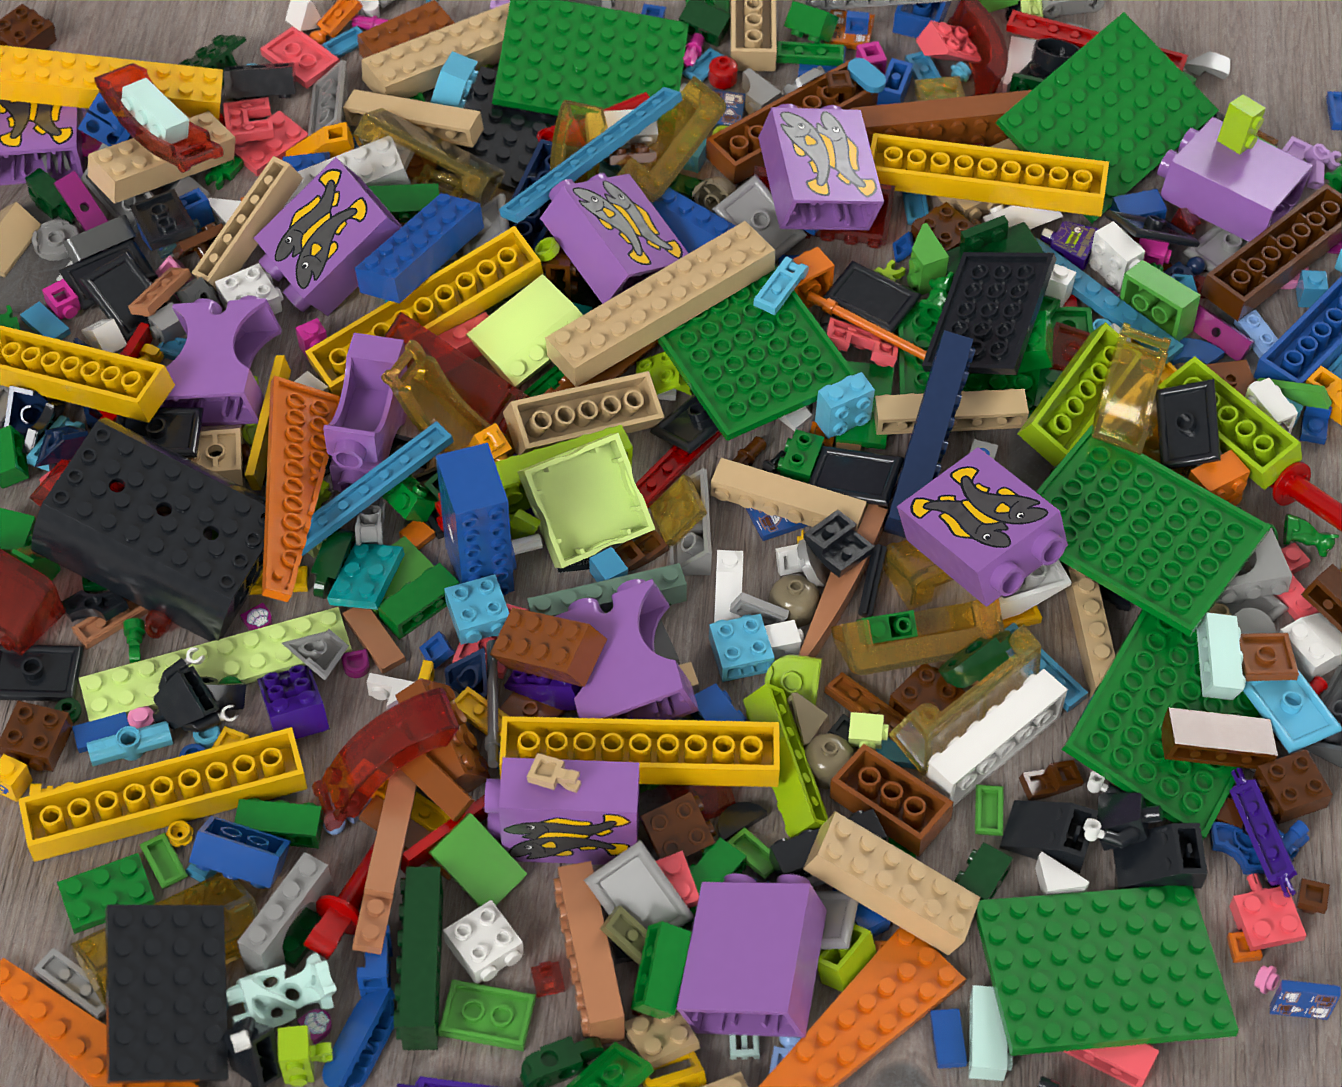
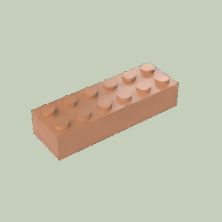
M588 861L557 867L558 878L553 879L556 907L559 908L562 934L564 933L565 937L564 946L566 957L569 959L571 967L569 968L571 982L575 986V1001L577 1011H580L583 1038L597 1037L602 1045L625 1041L624 1013L607 935L600 930L604 924L601 905L584 881L585 878L594 873L592 863Z

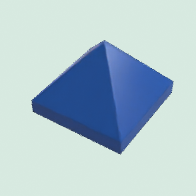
M910 231L892 244L896 263L911 256L914 244Z

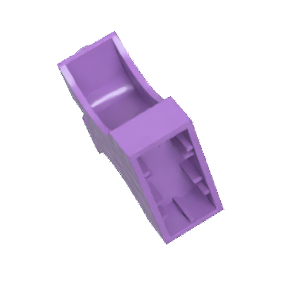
M244 296L240 300H230L223 313L221 306L217 302L205 298L197 299L193 303L173 304L172 309L187 334V340L180 354L166 367L175 386L160 407H202L204 412L201 426L258 424L265 397L250 371V367L257 352L268 341L281 334L282 331L267 299L256 296Z
M360 333L353 334L346 356L345 377L340 401L332 421L328 425H324L323 428L327 453L332 456L330 473L333 490H338L340 493L387 459L397 430L401 425L405 424L411 404L404 340Z
M633 579L621 584L617 589V593L611 596L613 608L608 613L604 614L596 599L583 598L570 604L567 612L555 616L590 624L607 638L585 687H582L574 698L579 718L675 720L699 711L691 682L677 662L655 653L654 637L656 628L661 617L669 608V603L653 579L648 581Z

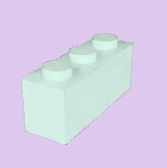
M147 78L122 87L121 105L123 109L129 112L164 147L188 137L189 118Z
M1206 613L1204 619L1196 628L1202 697L1233 700L1244 690L1246 683L1245 676L1242 674L1243 653L1240 651L1239 643L1241 629L1238 627L1237 616Z
M973 985L970 994L969 1078L1004 1081L1006 1072L1012 1070V1056L1010 1053H1007V1039L994 989L988 986Z

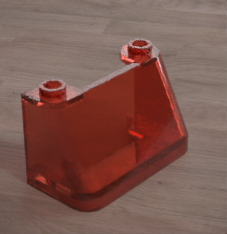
M0 549V644L8 651L13 650L23 655L65 614V610L57 588L48 577Z

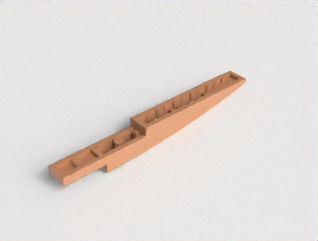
M868 504L857 531L858 534L873 545L878 544L882 535L888 512L886 506ZM870 555L840 578L833 572L830 573L799 655L817 656L852 599L869 565Z
M403 720L401 730L417 744L407 720ZM394 763L379 821L352 950L379 955L382 953L417 785Z

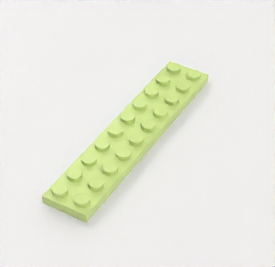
M339 607L222 638L219 641L215 640L193 646L199 650L193 653L192 659L197 660L200 656L204 655L205 660L199 665L192 663L188 667L194 666L200 677H212L217 679L218 683L226 676H234L242 683L249 684L256 682L257 679L264 677L268 673H280L296 665H306L287 649L282 642L325 632L330 629L349 645L344 653L352 652V648ZM192 647L80 677L79 682L89 722L126 712L128 716L131 710L139 707L148 706L152 710L158 709L154 702V696L159 691L158 685L163 671L182 658L184 660L187 658V651Z

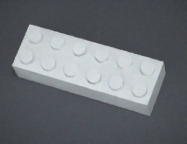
M391 135L336 156V158L355 172L367 186L411 184ZM335 157L298 171L304 179L285 206Z
M1045 669L1037 675H1030L1019 690H1012L1002 704L992 706L986 713L985 718L980 722L978 720L974 721L963 736H956L948 744L946 750L942 753L937 752L928 761V772L925 776V784L953 801V806H955L976 788V784L980 785L1060 718L1068 689Z

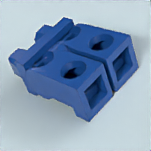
M104 85L78 127L80 131L107 146L135 138L131 136L133 130L140 135L148 132L129 112L123 109L121 99L110 93L112 90Z
M387 925L381 955L363 952L365 967H357V981L361 998L367 993H374L388 987L391 988L390 957H393V945L389 925Z

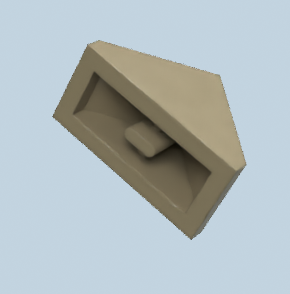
M791 693L787 701L802 745L805 748L828 714L800 694Z

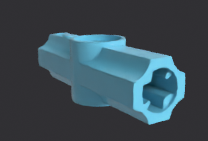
M164 721L138 729L132 726L123 727L116 735L87 742V749L92 766H97L122 758L128 761L137 760L144 752L173 745L169 725Z

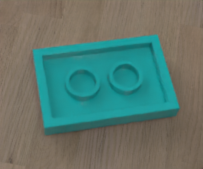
M355 543L327 597L329 605L378 610L405 555L403 547L366 543L357 546Z

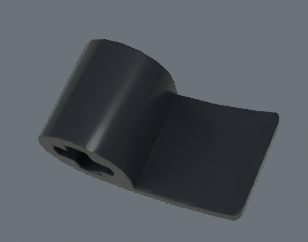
M200 677L220 710H223L227 705H235L227 710L244 709L246 683L218 684V680L215 678Z

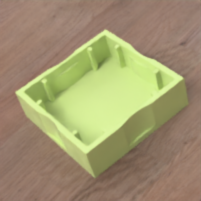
M619 433L606 435L517 471L534 516L541 520L539 528L555 568H564L593 556L610 545L624 543L655 530L643 495L634 482L632 467Z

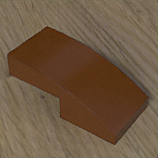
M653 530L642 535L634 542L632 539L624 542L615 549V552L628 568V572L657 559L670 549L657 531Z
M1074 760L1050 763L1047 769L1023 772L1019 777L1028 801L1055 796L1080 787L1084 783Z

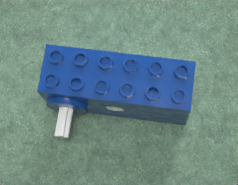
M479 444L436 455L445 547L456 579L461 584L495 574L503 596L514 592L513 570L517 569L515 555L543 548L539 534L511 540L508 499L489 444Z

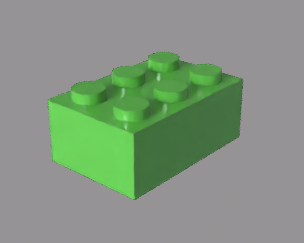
M1141 260L1124 273L1120 299L1177 341H1180L1193 331L1201 295L1146 261Z

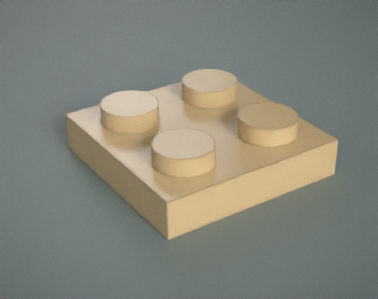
M678 1010L675 1012V1016L664 1019L641 1014L624 1022L625 1034L637 1055L650 1062L653 1069L700 1048L699 1040Z

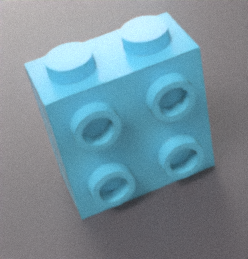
M862 372L853 376H847L842 381L833 385H826L818 391L815 422L827 439L836 435H842L847 430L856 426H862L871 420L875 389Z
M495 574L444 588L446 604L461 645L476 643L481 639L499 635L509 615V611Z
M761 614L744 615L737 619L719 620L709 624V641L722 682L767 673L775 657Z

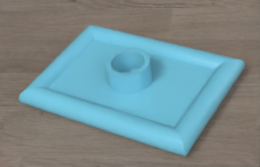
M1299 670L1297 680L1246 681L1243 692L1262 718L1271 720L1274 734L1289 754L1342 731L1341 725Z

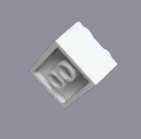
M1059 560L1051 565L1043 564L1024 578L1023 584L1014 594L1000 596L987 607L996 622L1025 612L1067 588L1072 582Z
M1321 613L1301 617L1280 629L1279 633H1288L1297 668L1308 683L1315 676L1322 677L1339 665H1342V632Z

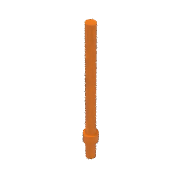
M813 292L809 293L807 300L821 307L822 311L829 315L835 314L924 361L927 353L926 350L838 305V302L830 298L825 299Z

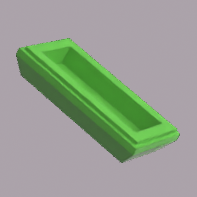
M976 784L975 834L1003 836L1004 786Z
M745 827L727 841V843L747 856L746 864L763 879L775 871L769 859L770 849Z
M165 832L139 844L162 889L188 877Z

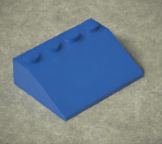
M669 187L651 200V204L688 253L735 227L734 224Z

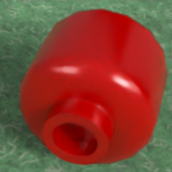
M718 56L712 59L709 63L708 74L710 84L720 90L729 89L736 84L738 74L736 61L728 56Z

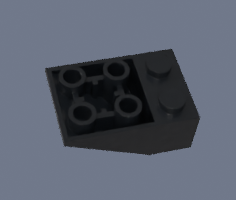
M1014 800L999 848L1038 860L1039 854L1043 852L1068 869L1080 873L1090 842L1085 838L1083 827L1087 819L1097 818L1098 811L1068 802Z
M1172 823L1148 829V838L1146 840L1133 843L1123 849H1113L1118 889L1157 886H1193V889L1202 888L1208 874L1200 823Z

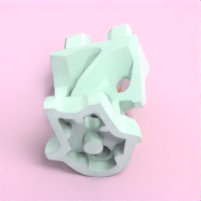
M318 953L312 954L306 959L303 971L287 979L284 976L285 965L239 979L236 985L226 990L227 1007L242 1003L245 1013L231 1018L232 1025L238 1020L251 1016L257 1023L276 1028L296 1019V1011L305 1005L318 1003L321 1009L334 1008L332 995L337 990L330 976L327 960L321 961ZM267 978H277V983L270 988L264 986V981ZM290 988L295 989L299 993V998L289 1000L285 996L286 990ZM276 1007L281 1008L283 1014L280 1017L273 1018L271 1010Z

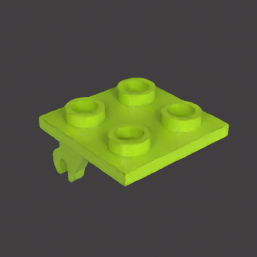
M665 351L636 362V374L649 371L657 395L671 389L692 395V390Z

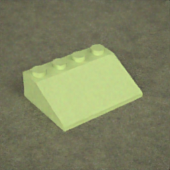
M542 274L466 335L514 392L552 362L547 356L545 337L583 316V314Z

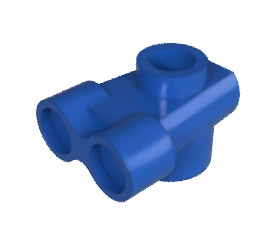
M1297 820L1286 834L1278 829L1291 860L1297 856L1298 848H1301L1310 840L1307 835L1309 829L1301 820Z

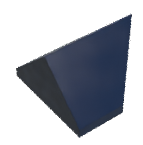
M10 385L4 427L11 425L25 439L28 428L35 425L41 417L46 403L49 402L36 390Z
M70 425L46 429L35 467L71 460L87 437L88 430Z
M483 647L448 665L444 669L446 685L450 686L458 694L469 686L487 700V671L485 649Z

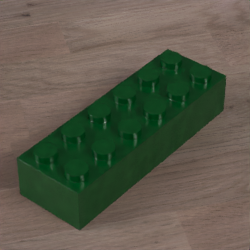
M406 867V878L400 879V895H402V904H399L401 930H398L400 956H397L396 972L399 974V983L395 984L397 1010H394L396 1040H401L403 1050H438L444 903L441 868Z

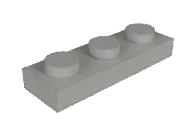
M52 948L33 968L36 975L100 1021L106 1014V986L55 948Z

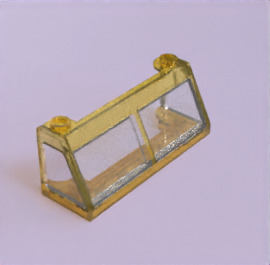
M1024 624L1010 636L1011 648L1006 651L1010 657L1008 660L940 712L933 704H921L889 733L890 737L922 776L927 774L928 761L935 753H942L946 750L952 739L956 736H963L974 721L978 720L980 722L986 717V713L992 706L1002 704L1012 690H1019L1030 675H1037L1040 672L1041 644Z

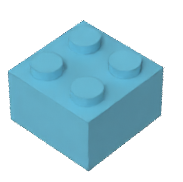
M452 51L440 70L430 103L464 108L472 84L475 83L479 72L475 70L478 61Z

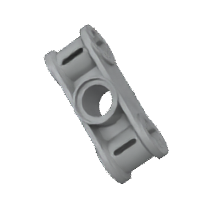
M1041 0L1043 16L1046 18L1096 12L1104 5V0Z
M383 497L377 499L358 514L357 522L355 523L357 546L370 542H378L379 545H383V526L386 517L385 499Z

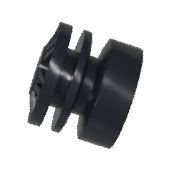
M1055 38L1036 40L1031 56L1033 62L1029 65L1027 75L1046 79L1079 51L1080 48L1068 41Z

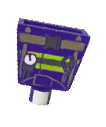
M1065 221L1062 222L1058 232L1044 228L1040 240L1051 245L1053 250L1084 272L1089 262L1095 231L1099 229Z

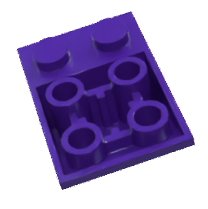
M296 665L287 671L280 673L271 672L257 679L273 732L292 727L294 737L298 739L330 730L322 698L312 671L307 665Z
M516 670L512 672L504 685L505 689L560 710H577L574 698L582 689V686Z

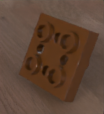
M632 143L631 147H619L603 160L609 165H623V175L630 174L636 184H638L636 163L657 162V153L649 148V146H645V143Z
M210 223L202 227L197 235L178 241L176 243L177 246L172 251L175 258L180 259L193 252H197L201 260L209 249V245L213 243L223 229V224L220 223L215 226L214 223Z

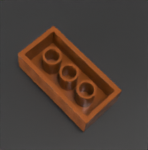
M432 0L357 34L359 54L364 59L452 25L455 22L435 0Z
M512 607L490 655L508 669L585 687L607 638L587 623Z
M420 678L395 695L418 746L462 789L469 793L485 783L486 779H491L488 772V763L480 755L476 747L478 745L477 740L469 732L465 723L467 721L466 716L458 708L454 700L456 698L455 693L450 686Z
M863 744L831 779V799L852 813L873 809L885 834L918 857L952 818L953 801L866 744Z

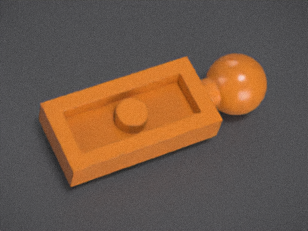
M338 0L318 21L317 25L320 30L313 31L309 37L320 45L326 42L327 35L335 38L363 5L358 0Z

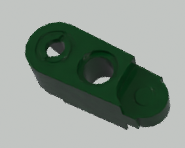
M38 168L25 177L29 196L35 202L36 207L53 220L59 216L71 224L77 219L54 186L56 180L48 173Z
M339 528L328 536L326 541L323 540L310 572L316 575L313 589L315 597L326 599L333 584L356 543L355 531Z
M1010 630L1000 632L991 639L979 637L943 663L939 673L947 684L957 688H966L976 681L980 682L1010 659L1006 651L1014 645L1016 639Z
M572 1036L541 1046L539 1051L525 1057L522 1063L519 1077L523 1087H551L578 1076L588 1067L587 1062L599 1057L604 1052V1048L597 1037H590L574 1043Z

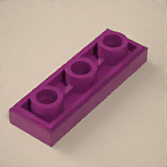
M75 170L54 182V186L85 231L108 222ZM86 205L88 211H82L80 206Z
M1198 305L1193 331L1223 350L1234 360H1244L1254 341L1202 305ZM1218 328H1219L1220 331H1221L1220 336L1217 335V329H1218Z

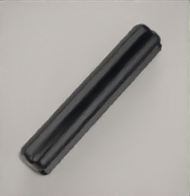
M881 544L874 545L873 553L870 555L858 610L859 616L864 618L873 617L887 555V547Z

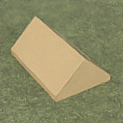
M18 202L0 211V276L6 277L31 244L34 231H38L41 228V224Z

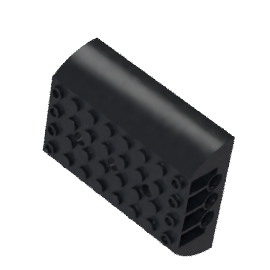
M102 418L97 420L43 501L33 530L31 550L210 642L219 641V639L224 637L251 593L252 588L263 573L266 498L108 418ZM113 483H121L125 488L121 492H113L110 490V486ZM166 506L172 512L168 516H160L156 511L158 508ZM208 530H214L219 536L215 540H208L204 537V533Z

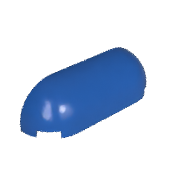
M388 987L374 993H367L355 1005L332 1048L333 1061L325 1062L323 1066L322 1078L328 1087H362L368 1079L394 1029L393 999L395 998V993L391 988Z

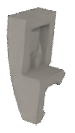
M1207 52L1188 61L1184 69L1198 76L1206 71L1224 80L1229 75L1231 59L1218 53Z

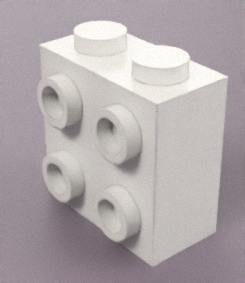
M1113 221L1095 231L1088 263L1094 271H1097L1106 279L1110 286H1113L1120 293L1124 273L1143 260L1145 250Z
M259 263L215 281L218 298L225 309L230 300H240L244 296H256L267 299L274 315L282 312L281 301L284 300L279 287L273 286L271 275L266 271L264 272Z
M1270 378L1250 384L1245 398L1291 434L1298 415L1295 406L1289 403L1282 394L1281 389Z
M492 900L443 930L445 943L476 984L491 980L497 975L499 970L507 965L513 966L524 955L522 940Z

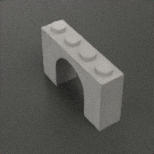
M1270 528L1267 536L1248 559L1252 570L1244 575L1236 576L1216 603L1227 604L1243 599H1255L1261 596L1280 595L1284 592H1289L1293 575L1272 528Z
M304 852L237 943L247 973L252 975L285 965L283 941L295 916L305 907L318 914L316 910L317 900L323 895L335 896L327 864ZM275 977L267 978L264 982L270 985Z

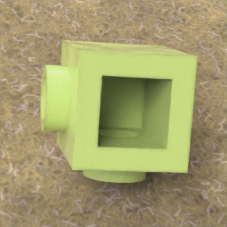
M851 712L849 744L859 748L866 744L873 750L881 749L882 740H888L889 724H884V715Z

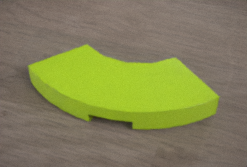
M521 509L516 514L509 515L510 534L513 539L534 535L541 524V520Z

